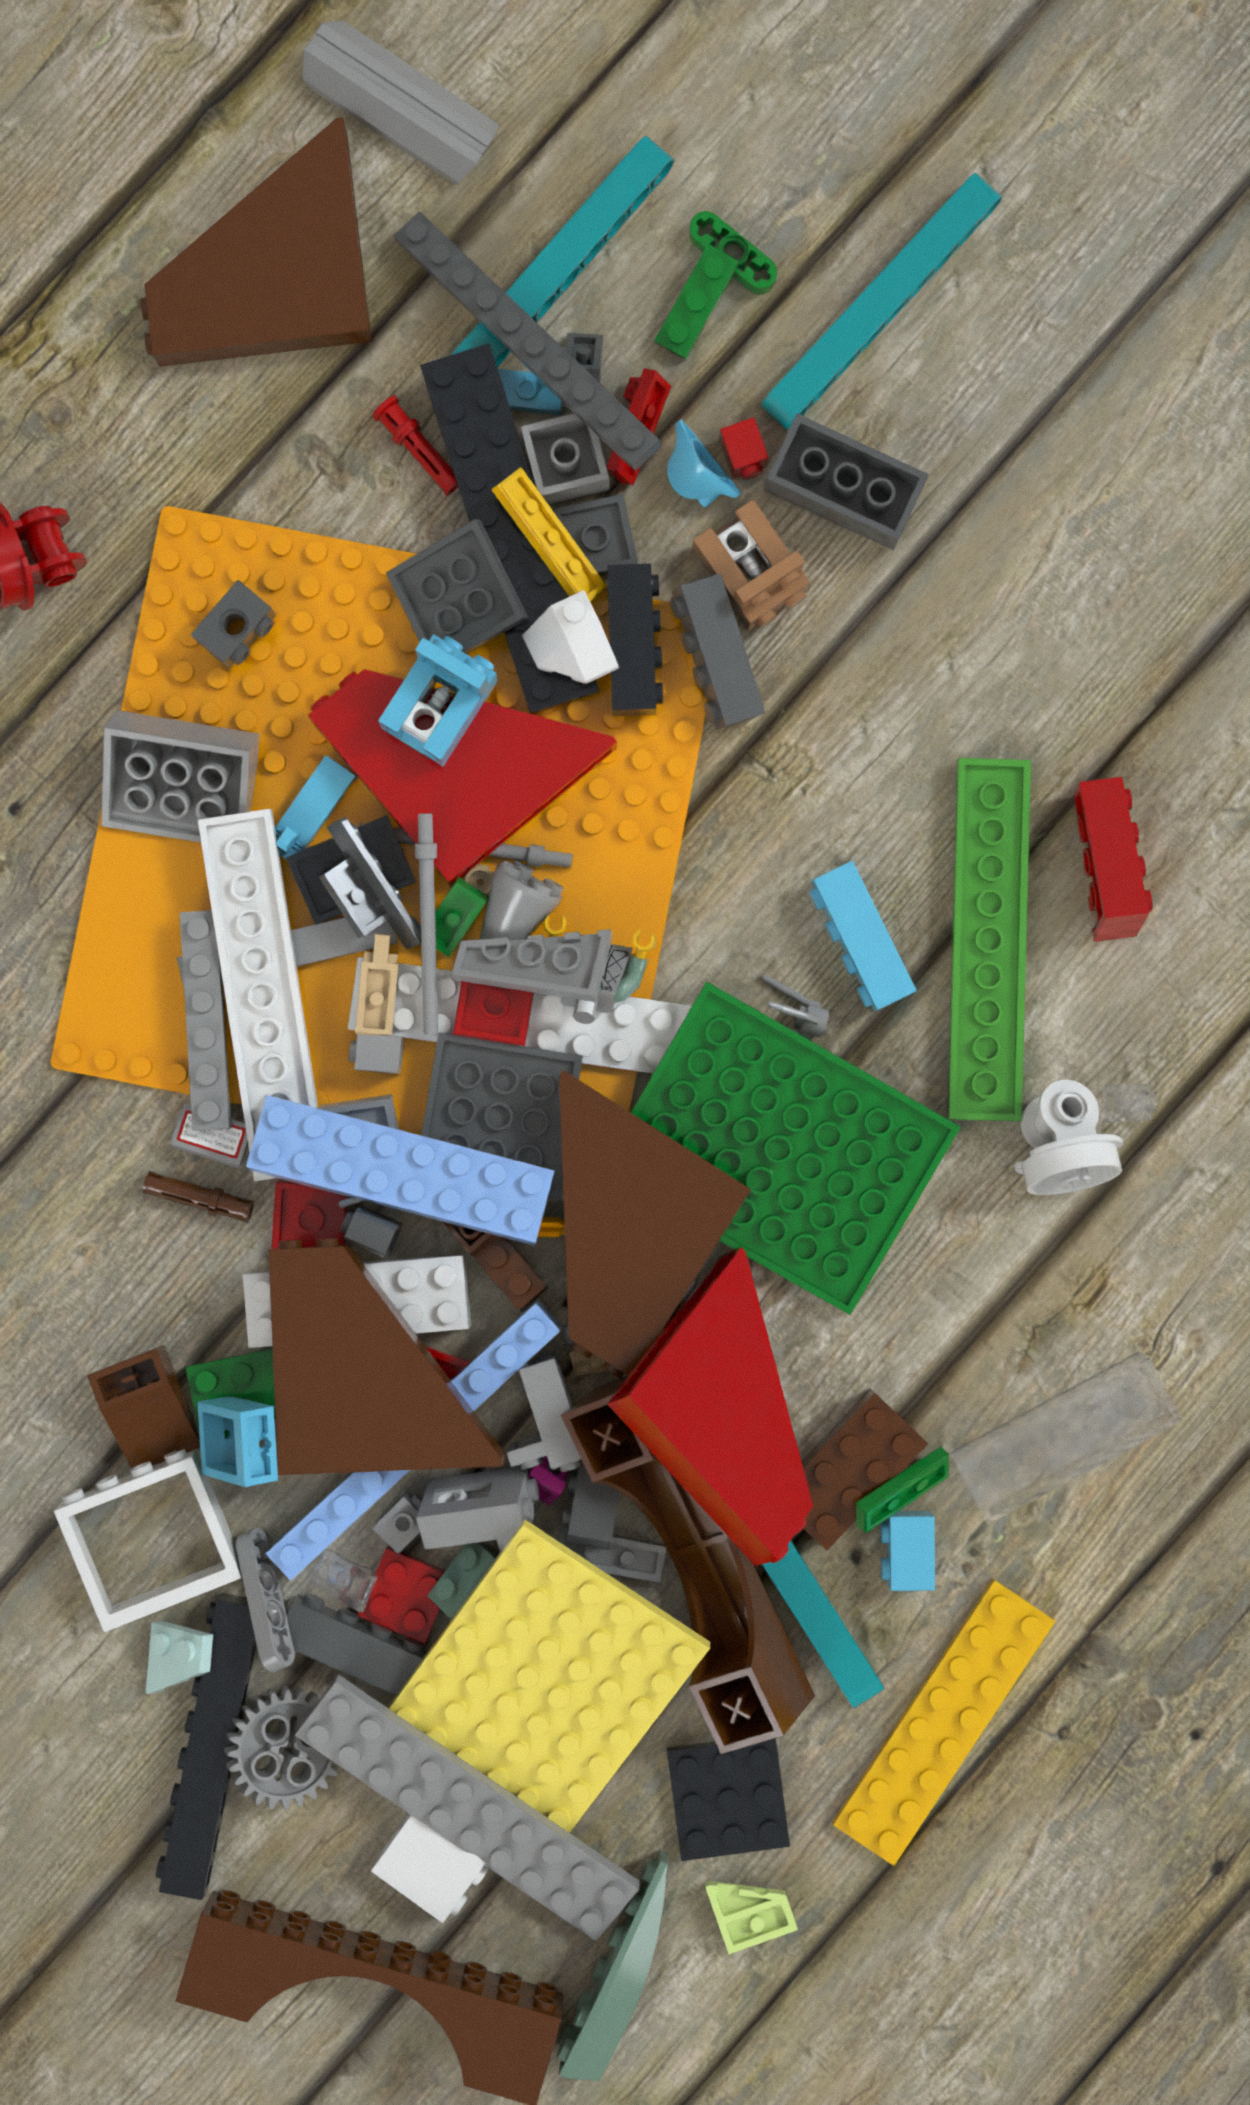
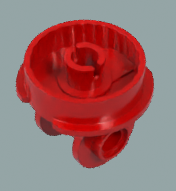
M0 503V610L16 605L24 611L32 609L34 605L33 584H44L46 587L65 584L75 579L77 572L86 566L85 555L80 552L70 553L67 544L63 542L64 536L61 528L70 521L66 509H52L51 506L47 505L39 506L23 512L19 516V520L12 521L8 510ZM20 541H27L35 561L34 565H29Z

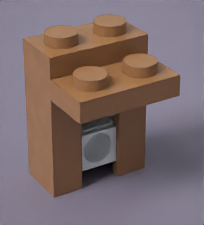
M753 499L735 511L737 517L716 532L709 528L694 538L692 549L711 576L721 573L730 604L748 630L756 625L761 629L777 618L775 612L785 605L791 609L801 603L807 597L805 592L808 591L810 585L809 580L802 571L805 563L797 550L790 554ZM738 537L744 540L747 547L740 552H735L727 546V541ZM754 552H756V554L758 555V557L767 569L763 573L762 570L764 567L759 565L760 561L755 559L756 555L753 554ZM737 563H741V565L743 566L742 569H745L747 572L746 575H749L752 578L750 582L747 581V579L737 566Z

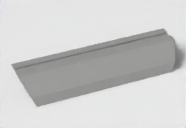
M343 20L322 23L316 31L313 40H310L304 49L302 79L311 90L454 185L459 184L474 167L493 140L499 127L498 123Z

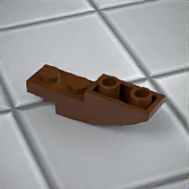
M443 1222L518 1311H524L548 1289V1286L531 1268L527 1260L509 1239Z

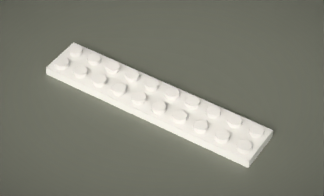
M272 809L198 820L249 1151H251L266 1095L319 1109ZM253 1172L254 1182L275 1179V1177Z
M361 957L357 959L348 1029L355 1030L361 961L364 960ZM397 963L399 967L392 1036L437 1042L438 1034H424L422 966ZM437 969L438 1033L453 1034L461 981L454 980L452 971ZM534 993L526 1047L583 1056L582 1063L653 1073L689 1012L691 1005L628 997L624 1002H616L612 1012L603 1013L596 1011L594 1022L582 1024L573 1018L575 1007L563 1005L561 997Z

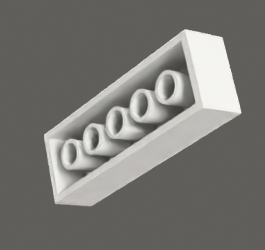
M465 1253L362 1262L415 1333L470 1328L471 1317ZM269 1270L243 1274L248 1348L272 1346Z

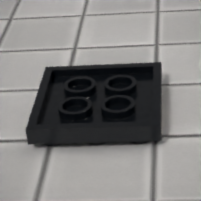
M776 1738L723 1754L720 1753L715 1741L667 1748L681 1861L790 1847Z

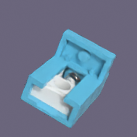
M433 634L429 641L422 638L416 647L415 652L418 659L378 722L381 729L444 767L498 680L496 672L493 671L495 666L479 655H476L473 659L462 652L463 646L448 636H444L441 639ZM436 682L443 685L441 688H435L434 695L431 694L432 698L430 701L427 700L429 703H424ZM453 692L456 693V696L443 715L441 712L442 708H446L445 704L449 702V697L453 696ZM430 715L435 719V722L430 729L420 730L415 727V721L418 717Z

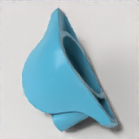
M682 419L679 420L675 425V449L667 466V476L673 489L685 498L698 499L705 508L721 494L732 498L741 495V491L704 444Z

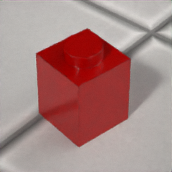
M755 417L720 429L719 441L732 478L735 479L742 476L743 480H747L762 474L763 469L767 468L769 457Z

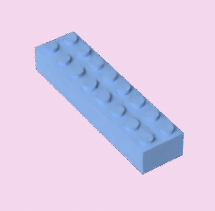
M266 1095L246 1165L252 1172L357 1198L536 1246L554 1178V1170Z

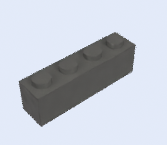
M721 573L680 585L671 592L673 596L671 598V608L674 616L677 619L680 618L684 630L682 642L686 652L692 654L695 664L693 668L694 679L697 686L703 689L707 701L704 704L707 719L710 723H714L715 729L718 730L765 714Z
M308 1593L305 1596L298 1594L287 1614L294 1651L396 1696L428 1653L425 1650L426 1646L421 1642L411 1638H405V1641L392 1636V1631L376 1623H372L369 1626L358 1621L359 1616L347 1609L339 1608L338 1611L324 1606L325 1601L318 1596Z

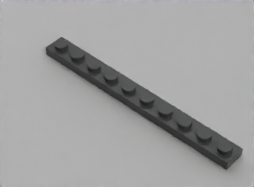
M420 211L394 235L397 243L634 471L662 446L660 440Z

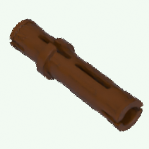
M152 1171L148 1172L143 1184V1194L200 1208L207 1211L208 1215L214 1217L219 1214L248 1223L254 1208V1200L224 1193L222 1188H205Z

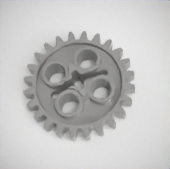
M283 1686L280 1696H277L270 1688L267 1691L268 1700L263 1702L257 1695L254 1696L256 1707L253 1710L245 1705L241 1707L246 1715L244 1720L233 1718L232 1721L239 1729L238 1732H229L226 1735L230 1741L235 1743L233 1746L224 1748L227 1756L234 1758L226 1763V1767L230 1772L237 1771L232 1776V1781L235 1785L243 1783L240 1791L245 1797L253 1792L252 1800L255 1804H260L265 1798L268 1808L273 1809L277 1800H279L284 1810H288L290 1799H294L301 1807L303 1806V1795L308 1793L315 1800L317 1798L315 1787L319 1785L324 1789L329 1788L324 1780L326 1775L335 1777L338 1775L331 1767L332 1763H334L333 1761L295 1736L297 1728L318 1702L319 1696L315 1692L311 1691L305 1698V1691L298 1686L292 1696L290 1689L287 1686ZM292 1716H296V1719L293 1720L290 1726V1718ZM280 1719V1725L275 1732L265 1733V1727L270 1720ZM289 1741L291 1743V1747L284 1748L283 1752L281 1753L279 1751V1748L286 1747ZM270 1755V1762L265 1768L255 1769V1764L260 1757ZM305 1762V1767L299 1775L290 1776V1771L296 1763ZM279 1770H281L279 1779H274Z

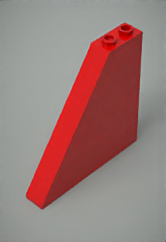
M363 669L358 674L352 672L339 683L340 689L330 697L324 695L311 706L312 712L308 714L312 724L414 844L418 843V814L432 813L433 843H437V858H434V868L450 887L453 886L458 877H464L471 869L475 868L617 749V741L613 736L484 702L443 767L381 729L378 720L404 680ZM435 688L431 690L424 703H429L427 700L430 701L432 698L431 694L434 695L436 691ZM455 693L449 697V702L445 704L446 708H442L441 712L443 715L456 696ZM422 715L415 721V727L420 730H428L433 726L435 719L430 715Z
M740 1247L719 1256L608 1402V1405L752 1564L757 1566L769 1562L776 1563L787 1554L789 1550L787 1545L793 1536L799 1533L806 1525L805 1518L812 1509L813 1503L748 1258L744 1249Z

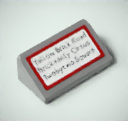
M185 1104L180 1112L170 1143L171 1147L236 1168H240L249 1147L245 1123L231 1119V1129L193 1131L191 1106Z

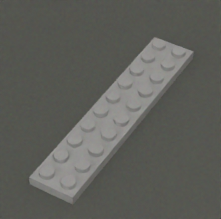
M339 1674L297 1728L296 1737L463 1851L478 1856L486 1862L485 1866L595 1941L600 1938L639 1890V1880Z

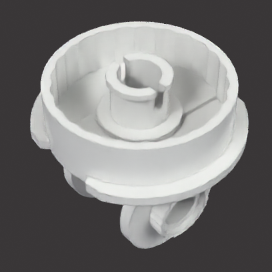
M1059 1080L1050 1084L1040 1097L1034 1099L1026 1106L1022 1113L1021 1130L1026 1141L1034 1149L1029 1151L1031 1157L1016 1163L1014 1168L1017 1173L1024 1175L1026 1188L1030 1194L1056 1195L1075 1192L1103 1184L1114 1179L1122 1172L1117 1148L1123 1146V1140L1116 1135L1096 1133L1095 1127L1099 1119L1098 1103L1092 1092L1079 1082Z

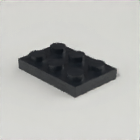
M388 815L357 827L362 837V843L368 852L373 854L380 862L381 872L389 884L399 890L416 883ZM329 838L287 856V862L315 925L342 914L319 878L320 875L346 859L334 838Z

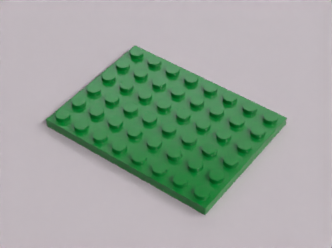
M708 981L703 985L630 1112L751 1189L721 1236L720 1242L734 1250L742 1247L748 1258L851 1315L961 1128L958 1124Z

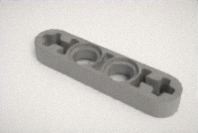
M253 1528L237 1537L236 1550L260 1660L268 1671L277 1672L292 1665L295 1658L294 1647L276 1566L266 1555L267 1551L271 1548V1543L263 1530Z

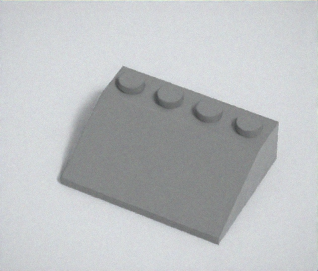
M116 710L104 727L101 826L201 843L198 820L251 812L258 765L259 733Z

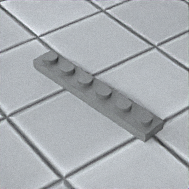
M212 910L180 912L193 1131L231 1129L223 980Z

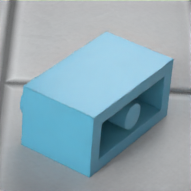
M898 1511L886 1519V1521L880 1523L881 1543H887V1558H881L880 1561L881 1580H887V1585L891 1591L935 1590L934 1515L930 1511Z

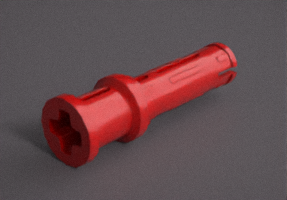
M397 396L389 397L377 407L372 414V418L376 422L380 421L393 435L392 441L396 445L405 446L422 468L444 491V494L449 496L458 489L453 469L419 431L421 427L417 419H411L399 405L400 400Z

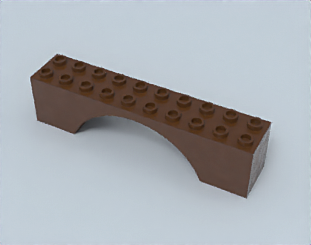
M626 1375L598 1386L562 1413L561 1417L592 1483L610 1486L629 1498L655 1527L672 1557L686 1596L692 1630L710 1641L709 1651L692 1672L689 1688L720 1753H727L783 1736L813 1700L815 1694L754 1565L610 1408L608 1402L628 1376Z
M230 1890L212 1892L201 1912L175 2002L248 2022L272 1998L301 1983L339 1976L359 1977L378 1981L410 1996L421 2004L441 2025L457 2054L464 2086L524 2104L537 2105L562 2016L563 1993L557 1991L558 1989L555 1986L545 1982H538L536 1985L522 1981L519 1975L511 1972H502L501 1974L487 1971L484 1965L470 1961L463 1964L452 1961L449 1955L442 1952L433 1951L431 1954L416 1950L417 1948L408 1942L397 1941L395 1944L381 1940V1936L374 1932L361 1931L356 1933L346 1930L345 1925L336 1921H325V1923L311 1919L309 1914L302 1911L292 1910L290 1913L275 1909L276 1906L268 1901L256 1900L255 1902L243 1900L240 1899L238 1893Z

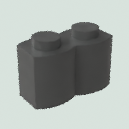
M362 1206L361 1208L358 1207L356 1211H348L340 1231L345 1233V1242L386 1258L393 1250L403 1223Z

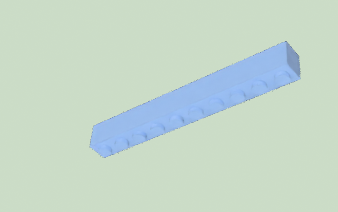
M537 1299L472 1359L470 1363L451 1379V1382L472 1410L475 1411L557 1335L563 1325ZM410 1470L351 1472L279 1538L267 1551L266 1555L291 1581Z

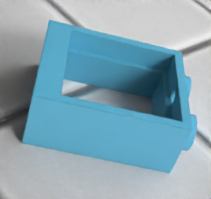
M233 1396L197 1402L202 1475L242 1487L278 1481L273 1406ZM228 1430V1436L225 1438L224 1431ZM263 1439L264 1445L260 1448L259 1441Z

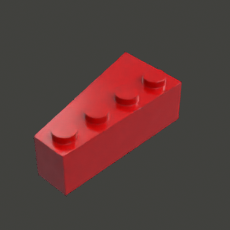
M1123 777L1079 782L1074 794L1079 838L1081 843L1088 844V848L1083 850L1084 874L1087 877L1092 876L1093 882H1090L1088 904L1089 911H1097L1098 925L1092 929L1093 940L1097 942L1135 937L1139 933L1149 912L1152 911L1153 902L1150 890H1145L1143 878L1146 876V866L1143 856H1138L1136 844L1139 843V830L1137 823L1131 822L1129 810H1132L1131 791L1129 788L1125 789Z

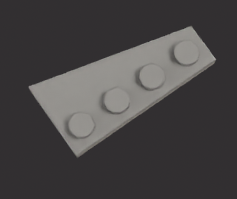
M611 929L598 930V934L581 935L580 932L564 933V936L544 938L543 935L528 936V939L509 940L508 937L461 941L452 976L457 981L596 1002L613 934Z

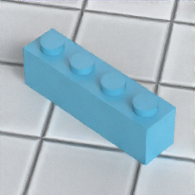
M853 860L813 879L811 882L813 889L809 891V895L816 909L820 910L823 908L829 920L825 923V927L833 943L839 941L845 954L840 956L849 975L855 973L861 985L856 990L865 1008L871 1006L875 1012L916 992L917 990Z

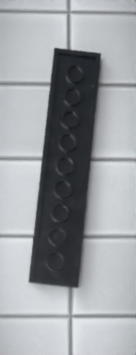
M488 343L421 364V371L469 522L474 519L481 520L529 617L504 633L530 714L599 693L596 680L585 684L572 680V677L554 671L550 673L538 669L522 637L551 605L569 596L491 490L520 467L532 483L533 480L490 344Z

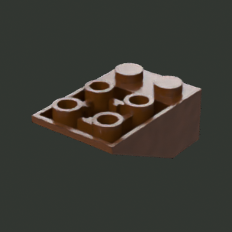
M165 1345L87 1375L100 1411L131 1469L148 1461L151 1462L152 1466L164 1462V1456L175 1450L177 1452L185 1449L187 1453L200 1448L199 1434Z

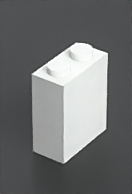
M408 1813L375 1859L371 1872L441 1923H444L449 1914L455 1917L467 1900L464 1893L471 1883L477 1886L488 1871V1867L485 1866L486 1862L478 1856L463 1851Z

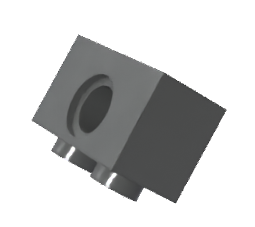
M237 580L191 633V636L230 670L234 664L239 666L246 660L251 652L249 647L258 636L263 638L270 632L275 624L273 619L276 614L268 604ZM243 620L245 621V628L240 634H228V627L231 622Z

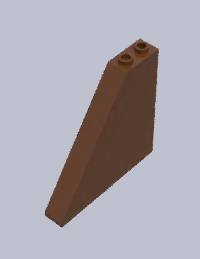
M343 117L333 120L144 284L146 297L140 299L143 319L149 320L150 333L144 334L147 354L153 355L159 367L372 342L348 134Z
M563 1070L559 1076L569 1339L574 1341L571 1346L574 1350L589 1359L592 1354L605 1361L602 1366L604 1369L621 1378L623 1374L630 1375L656 1341L751 1189Z
M338 1238L316 1239V1246L302 1247V1240L279 1241V1248L268 1250L278 1475L503 1466L506 1462L505 1452L350 1245H339Z

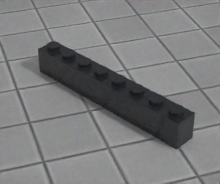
M222 1593L216 1600V1603L211 1602L208 1609L206 1624L212 1625L210 1634H213L210 1672L195 1677L192 1696L197 1697L195 1711L189 1710L184 1730L185 1733H190L188 1746L181 1748L177 1769H181L183 1772L181 1782L175 1783L172 1790L170 1805L176 1807L173 1820L168 1819L165 1826L163 1842H168L166 1856L161 1855L159 1858L155 1876L161 1879L159 1892L197 1900H203L209 1888L231 1772L226 1767V1763L234 1758L227 1756L224 1748L233 1746L235 1743L230 1741L226 1735L229 1732H238L239 1728L232 1720L233 1718L242 1719L243 1717L241 1707L245 1705L257 1646L247 1597Z

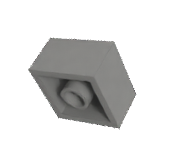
M575 413L521 426L522 439L534 485L548 505L609 490V475L599 437Z

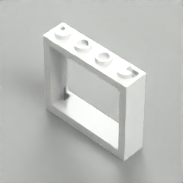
M185 1449L177 1452L175 1450L164 1456V1462L152 1466L150 1461L142 1463L130 1469L131 1475L118 1479L116 1475L106 1477L95 1484L97 1488L83 1493L82 1488L76 1489L72 1493L61 1497L62 1502L54 1510L104 1632L242 1578L236 1543L209 1477L202 1475L201 1458L197 1449L187 1453ZM186 1471L223 1562L111 1606L74 1515Z

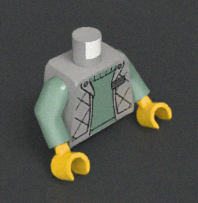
M548 915L543 924L545 931L549 934V937H560V934L566 928L565 917L561 916V929L554 931L548 925ZM641 929L635 932L633 936V943L636 947L635 954H631V947L611 944L596 1002L561 997L563 1005L575 1007L573 1013L575 1021L582 1024L594 1022L596 1011L603 1013L612 1012L616 1002H624L639 988L648 959L645 958L646 953L651 951L656 945V939L653 934L650 944L642 947L638 944Z

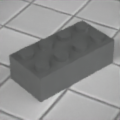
M796 414L766 478L764 491L894 550L929 474L800 414Z

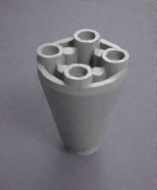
M502 861L494 871L480 939L508 937L509 940L528 939V936H531L544 922L546 917L560 904L563 898L561 894L564 887L548 878H545L544 881L532 876L534 870L521 862L514 861L511 864L507 861Z

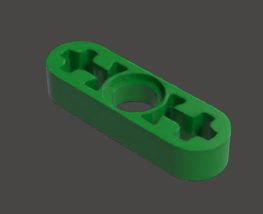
M703 211L697 213L692 218L689 237L694 246L702 252L707 244L715 246V239L706 233L703 237L699 236V225L704 228L708 224L712 225V235L720 240L717 249L723 252L726 246L735 244L743 250V256L738 260L740 264L733 277L755 294H765L773 289L777 278V267L769 257L716 214ZM750 256L753 258L751 260V267L758 272H761L763 269L767 270L766 278L768 281L760 279L756 282L754 280L755 272L749 266H746L744 272L741 271L747 264Z

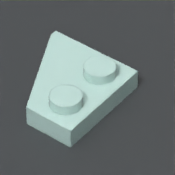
M164 1621L152 1622L145 1693H159L164 1691L165 1688L184 1683L192 1677H198L210 1672L213 1634Z

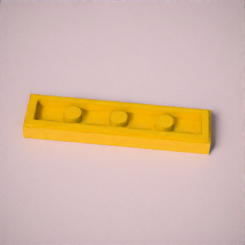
M521 467L491 489L569 597L584 590L589 601H591L608 587Z

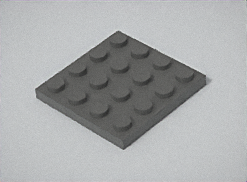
M439 1032L421 1136L554 1170V1178L548 1199L559 1200L563 1180L559 1076L564 1070L579 1080L583 1056Z

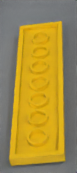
M992 1578L832 1820L833 1825L895 1866L1054 1625L1055 1620Z

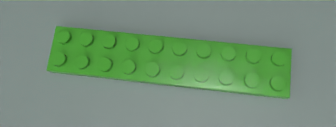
M957 759L947 1119L1022 1121L1031 760Z

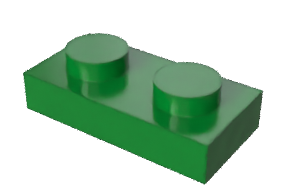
M459 877L435 911L436 949L448 957L457 947L489 898V896Z

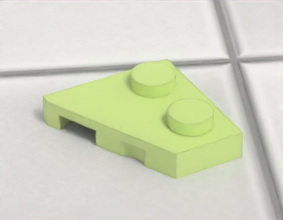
M716 1881L705 1882V1888L728 1954L798 1930L785 1890Z

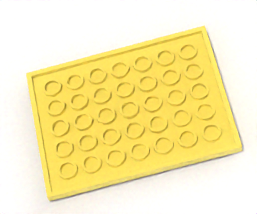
M524 1519L387 1708L570 1833L709 1651L710 1641Z

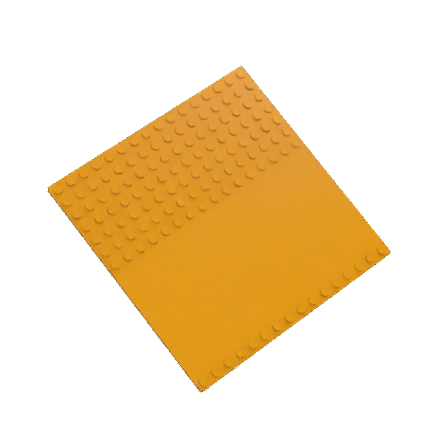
M165 506L160 514L121 711L259 733L258 765L251 811L272 809L274 825L276 827L325 755L355 775L310 721L308 714L312 712L311 706L324 695L332 696L340 689L339 683L352 672L358 674L363 669L404 680L418 659L415 649L420 642L386 572L416 555V553ZM239 580L268 604L276 616L273 619L275 624L270 632L263 638L258 636L250 645L251 652L246 660L239 666L234 664L229 670L198 644L191 636V633L234 583ZM603 590L590 603L610 644L608 590ZM652 599L653 610H660L661 632L654 633V647L661 646L662 668L655 669V683H663V704L656 705V715L613 716L610 672L596 679L599 693L533 713L532 715L613 736L617 741V749L503 843L529 848L530 844L545 846V850L573 854L571 868L545 864L542 865V868L529 866L534 870L532 876L541 881L548 878L564 887L561 894L563 898L549 915L548 922L550 929L558 931L562 926L561 916L565 917L566 928L560 936L570 932H580L581 935L598 934V930L611 929L613 934L611 944L631 947V954H635L636 951L633 943V936L636 931L641 929L638 944L642 947L650 944L652 934L655 936L656 945L645 956L648 962L641 984L629 996L650 1000L706 716L704 704L707 702L703 689L697 686L694 679L693 668L695 664L692 654L686 652L682 642L684 630L681 620L674 616L671 602ZM234 620L228 627V634H240L245 628V621ZM505 633L467 653L473 659L476 655H479L495 666L493 671L496 672L498 681L485 702L530 714ZM436 682L433 688L438 689L443 687V685ZM356 777L308 847L332 838L327 826L343 817H346L349 822L357 827L359 822L368 823L388 815L392 827H400L360 779ZM101 808L51 1057V1065L59 1070L190 1095L185 995L177 957L182 956L180 912L212 910L202 845L200 842L101 826ZM400 843L416 883L401 888L398 892L401 895V903L408 914L413 916L421 926L419 859H415V845ZM279 855L291 930L315 925L287 860ZM488 856L478 865H486L491 872H494L497 865L501 864L502 861L513 864L514 861L518 860ZM518 861L527 865V862L525 861ZM434 868L436 911L451 887ZM479 879L477 881L478 886H482L484 884V881L482 879ZM487 902L461 941L480 939ZM340 914L321 923L345 917L343 914ZM544 922L532 935H543L544 938L549 937V934L544 929ZM397 937L398 943L390 945L389 954L398 955L397 963L422 966L421 944L406 949ZM460 942L450 957L436 949L437 969L453 971ZM374 949L367 950L366 952H374ZM365 951L297 967L318 1107L320 1108L323 1104L392 1094L399 1130L422 1135L437 1042L403 1037L404 1050L401 1074L355 1070V1062H349V1049L351 1040L357 1041V1034H355V1030L348 1029L357 959L358 957L364 958ZM223 985L230 1103L242 1105ZM582 1063L579 1080L625 1110L630 1111L637 1071Z

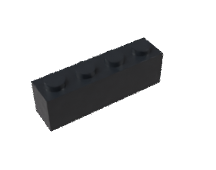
M651 563L607 565L610 647L619 666V669L611 672L613 716L656 715V705L663 704V683H655V669L662 668L661 646L654 647V633L661 632L660 610H653L652 597L659 596V574H652Z

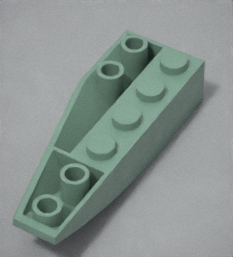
M662 1850L659 1851L655 1860L649 1858L641 1874V1879L644 1880V1883L639 1893H636L625 1906L624 1912L628 1914L622 1926L616 1924L607 1943L611 1948L605 1959L599 1957L591 1974L594 1982L589 1992L585 1990L581 1992L574 2008L577 2014L573 2024L566 2023L559 2036L557 2045L560 2048L556 2058L560 2060L559 2075L564 2078L600 2081L635 2011L652 1962L663 1911L667 1853Z

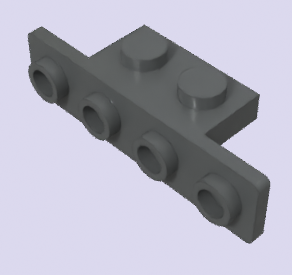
M346 817L327 826L346 859L320 875L319 878L358 938L364 937L385 921H388L406 949L420 945V924L413 916L408 914L401 903L400 893L393 885L388 883L382 874L380 862L373 854L368 852L362 843V837L358 828L349 822Z

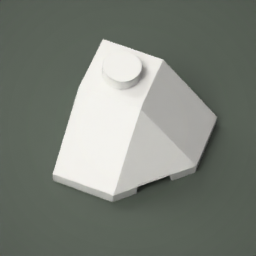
M584 590L551 605L522 635L537 668L550 673L554 671L570 676L572 680L587 684L619 669L602 625Z

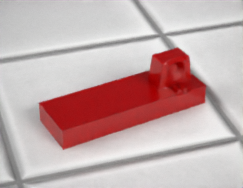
M644 368L641 377L629 378L623 397L630 403L628 410L654 434L671 385L656 370ZM612 450L606 466L607 470L621 483L634 486L640 467L634 471Z

